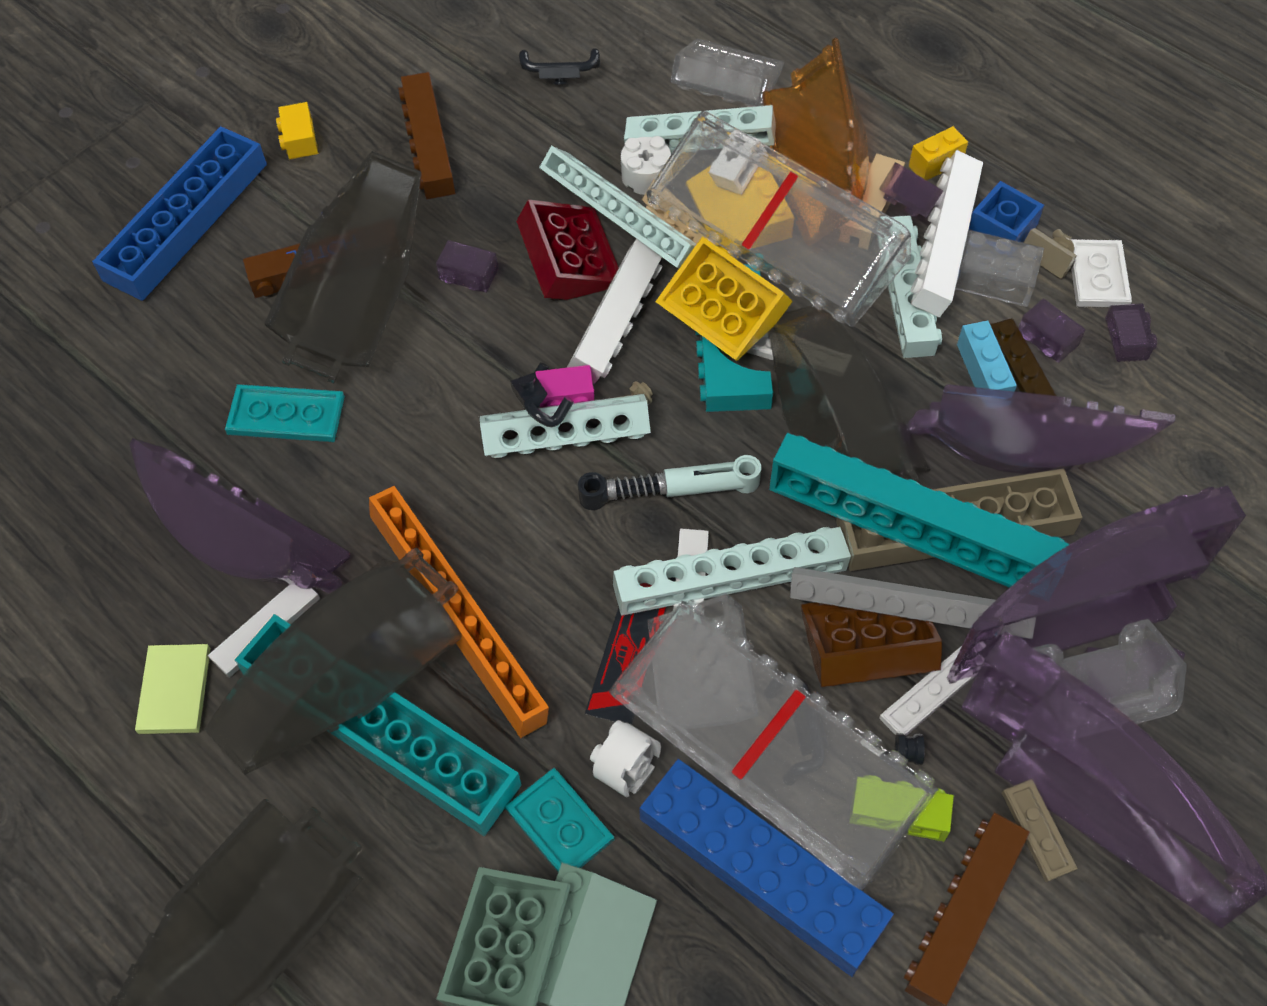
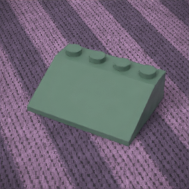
M561 863L556 881L568 883L570 890L536 1006H625L657 900L593 872Z
M479 867L436 999L446 1006H536L570 885L563 882Z

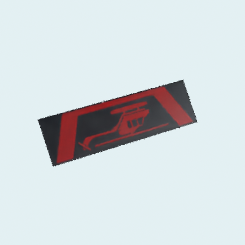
M671 577L668 579L670 581L675 582L676 577ZM649 583L639 584L642 587L652 586ZM618 607L586 707V715L613 722L620 720L623 723L632 725L667 607L622 616Z

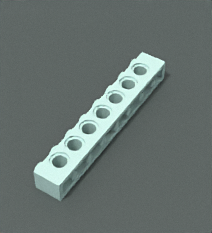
M554 146L550 147L539 167L675 267H681L696 246L695 242L571 154Z
M823 527L811 533L803 534L799 532L780 539L767 538L759 543L749 545L741 543L729 549H711L703 554L693 556L685 554L667 561L654 560L642 566H624L614 571L613 587L622 616L693 600L707 599L791 582L794 567L828 573L846 571L851 555L841 527ZM810 550H816L819 554L813 553ZM783 555H788V556H790L792 559H786V558H784V557H782V556H783ZM754 561H761V562H763L764 564H763V565H759V564H756ZM732 566L737 570H728L726 567ZM697 572H705L708 575L701 576L697 574ZM676 577L680 579V581L673 582L670 581L668 578ZM649 583L652 586L642 587L639 584Z

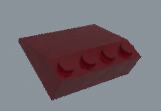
M527 200L516 222L544 298L568 300L608 290L619 268L595 208Z

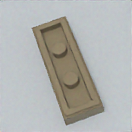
M1033 779L1003 790L1002 795L1016 824L1030 831L1025 842L1045 882L1077 870L1078 868Z

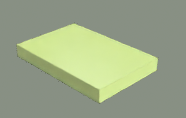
M208 644L148 646L135 731L138 734L198 733L200 731L209 664L208 655L211 649Z

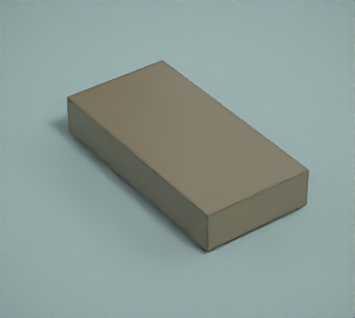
M1036 228L1030 230L1019 252L1060 279L1066 276L1077 257L1076 254Z

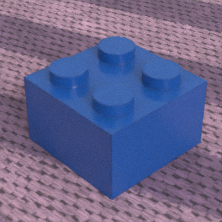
M1000 181L973 210L968 233L1011 257L1027 238L1030 230L1037 227L1044 205Z

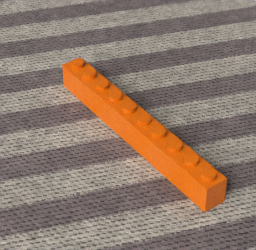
M392 486L369 497L371 519L519 737L522 738L547 724L548 705L396 487Z

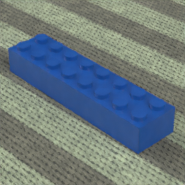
M220 126L92 261L101 280L143 301L267 165L261 145Z
M677 759L640 806V820L851 977L856 973L894 915L679 759Z

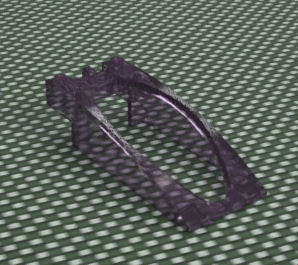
M1228 485L1216 489L1208 487L1192 496L1180 495L1170 502L1124 517L1080 538L1036 566L1004 592L974 622L947 675L949 684L1167 620L1177 605L1169 593L1166 584L1190 577L1198 579L1246 517ZM1036 617L1032 639L1001 634L1003 627Z
M1005 631L984 659L961 707L965 712L1013 743L999 763L995 773L1014 786L1033 779L1047 809L1220 928H1223L1267 895V876L1228 820L1187 772L1143 729L1103 696L1058 666L1050 656L1038 653L1029 647L1022 638L1015 635L1012 636ZM1170 831L1224 866L1228 875L1225 882L1230 884L1234 891H1229Z

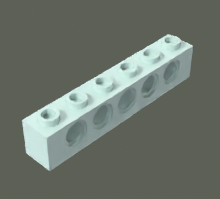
M773 105L627 117L624 141L626 142L629 138L659 136L664 139L671 153L724 149L725 143L736 131L760 139L763 146H770L775 144L776 121Z
M911 216L880 218L877 238L903 358L935 356L937 346L941 345L942 342L941 330L937 329L935 324L937 316L911 305L913 293L910 290L915 279L918 277L915 274V270L922 259L919 256L922 247L917 246V226H913Z
M644 394L574 403L561 424L568 422L573 425L572 429L568 432H561L558 429L559 425L550 428L540 424L526 410L480 416L485 456L491 455L493 458L504 457L508 452L516 451L520 454H528L534 452L535 449L545 447L547 450H557L562 448V445L567 444L585 446L590 441L596 440L609 443L616 441L618 437L628 436L630 439H638L644 437V434L651 433L648 405ZM559 405L538 409L549 416H553ZM618 415L627 416L626 422L621 425L613 423V420ZM594 418L600 421L596 428H588L586 426L587 421ZM536 426L545 428V432L540 436H535L530 431ZM507 430H514L518 433L517 437L511 440L504 438L503 434Z

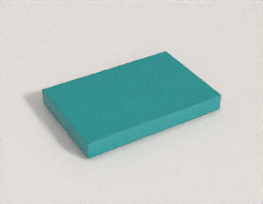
M555 768L551 769L505 806L506 811L557 872H559L561 863L582 868L614 841V836Z

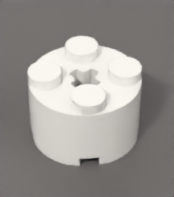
M639 137L626 140L621 152V175L623 184L627 188L629 186L634 189L635 193L645 195L653 179H657L663 186L670 182L671 152L662 137Z
M617 720L612 725L609 736L603 745L598 744L592 751L590 760L594 762V777L625 797H629V791L635 794L646 783L655 768L650 763L653 755L659 758L661 751L660 742L629 723Z

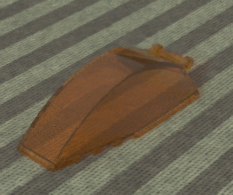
M838 38L832 39L833 46H825L821 54L801 69L796 68L791 72V87L762 92L764 106L773 105L776 121L775 144L770 145L776 177L781 179L782 183L790 172L798 175L797 180L787 195L791 201L789 207L791 211L796 213L799 219L796 222L806 245L810 247L850 222L862 203L868 182L869 153L865 126L849 83Z

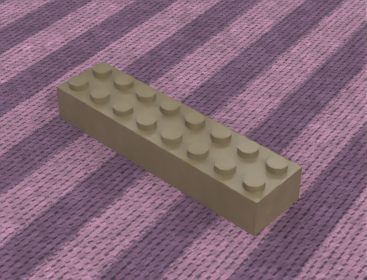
M1064 468L932 489L934 491H942L949 497L962 502H970L992 514L1003 515L1006 519L1020 525L1031 526L1036 531L1051 537L1074 535L1082 520L1081 512ZM836 519L837 527H841L851 555L848 564L850 571L934 558L931 555L842 519Z

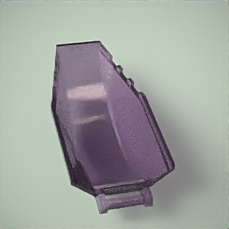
M948 384L944 387L941 402H931L929 410H918L908 422V430L916 435L931 434L959 455L979 465L999 471L1032 474L1063 468L1065 471L1109 459L1148 440L1175 422L1176 415L1140 410L1139 416L1124 414L1123 406L1115 405L1113 412L1097 410L1098 402L1088 401L1087 408L1071 406L1072 398Z
M132 438L129 444L139 479L152 508L168 531L197 559L215 570L235 577L281 585H296L302 589L315 587L329 594H336L341 590L342 581L332 572L349 559V551L258 498L255 504L240 497L243 490L237 486H234L229 491L218 485L217 482L220 477L211 473L207 479L194 472L196 464L169 449Z

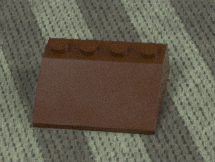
M817 602L801 604V612L812 660L821 687L941 670L942 640L933 622Z

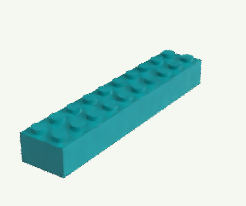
M787 433L773 459L770 491L1046 603L1049 602L1074 547V545L1066 543L1059 537L1048 536L1036 531L1031 526L1020 525L997 513L992 514L970 502H962L949 497L942 491H934L914 480H906L886 469H878L858 458L840 454L831 447H823L810 442L803 436Z
M276 614L268 620L234 660L243 675L482 836L487 834L505 809V806L508 805L522 786L518 772Z

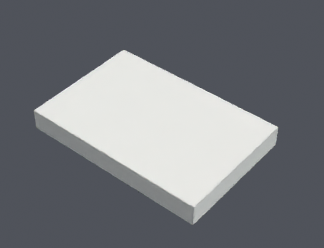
M1071 239L1075 247L1074 254L1077 255L1071 266L1076 306L1130 307L1132 299L1122 240Z

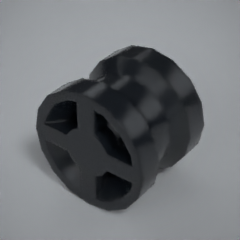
M896 733V764H904L908 761L913 762L915 765H923L925 754L923 734H914L912 737H909L904 733Z

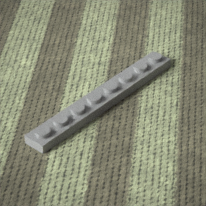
M794 567L791 579L790 598L1033 638L1038 608L1036 606Z

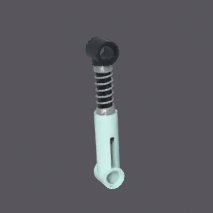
M743 455L738 457L735 462L664 469L663 473H655L652 477L649 474L647 477L640 475L639 478L632 476L631 479L624 477V480H620L617 477L616 481L614 478L605 479L601 474L589 472L581 476L578 481L579 501L585 509L595 511L601 509L608 500H617L618 497L625 499V496L632 498L633 495L640 497L641 494L648 496L649 493H653L655 496L656 493L660 492L661 495L666 494L667 497L727 490L751 493L760 484L761 464L756 457ZM742 473H749L751 475L745 476ZM596 490L597 492L589 493L588 491Z

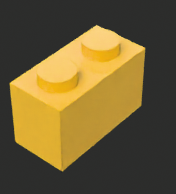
M304 102L278 107L280 117L276 118L279 133L282 132L283 134L279 135L281 149L287 151L289 159L318 154L308 103Z
M952 126L913 145L909 167L925 182L943 173L940 171L942 164L947 157L951 158L956 150L965 154L968 141Z

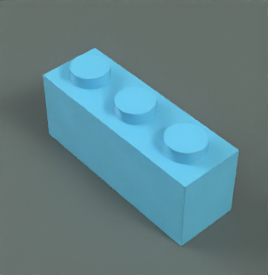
M989 321L963 325L957 346L983 408L988 409L1010 404L1017 385Z

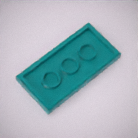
M237 384L225 431L227 435L335 442L345 396L343 391Z

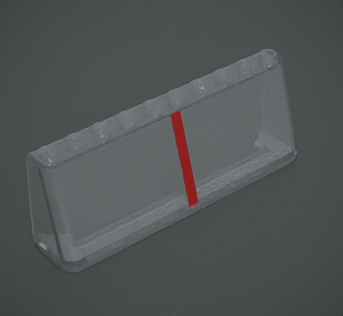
M701 111L694 119L646 192L647 201L653 208H660L665 211L674 221L683 222L692 232L704 235L716 246L720 245L725 248L734 258L743 259L755 271L760 270L764 272L773 282L777 284L782 283L794 295L798 297L803 296L815 308L819 310L824 309L832 314L835 320L842 324L847 323L851 327L855 326L911 259V233L902 223L707 111Z
M691 599L688 602L681 601L609 690L610 694L854 887L864 890L873 883L939 791L933 785L935 780L920 769L916 773L906 765L908 760L899 752L892 749L889 753L879 744L882 740L872 732L865 730L862 733L854 727L855 720L841 710L836 713L827 706L829 701L816 691L810 694L803 689L802 685L804 682L790 672L785 675L777 669L779 664L774 659L764 653L760 657L751 650L754 646L751 642L740 635L735 638L728 633L729 626L716 617L712 620L703 614L705 609L700 604Z

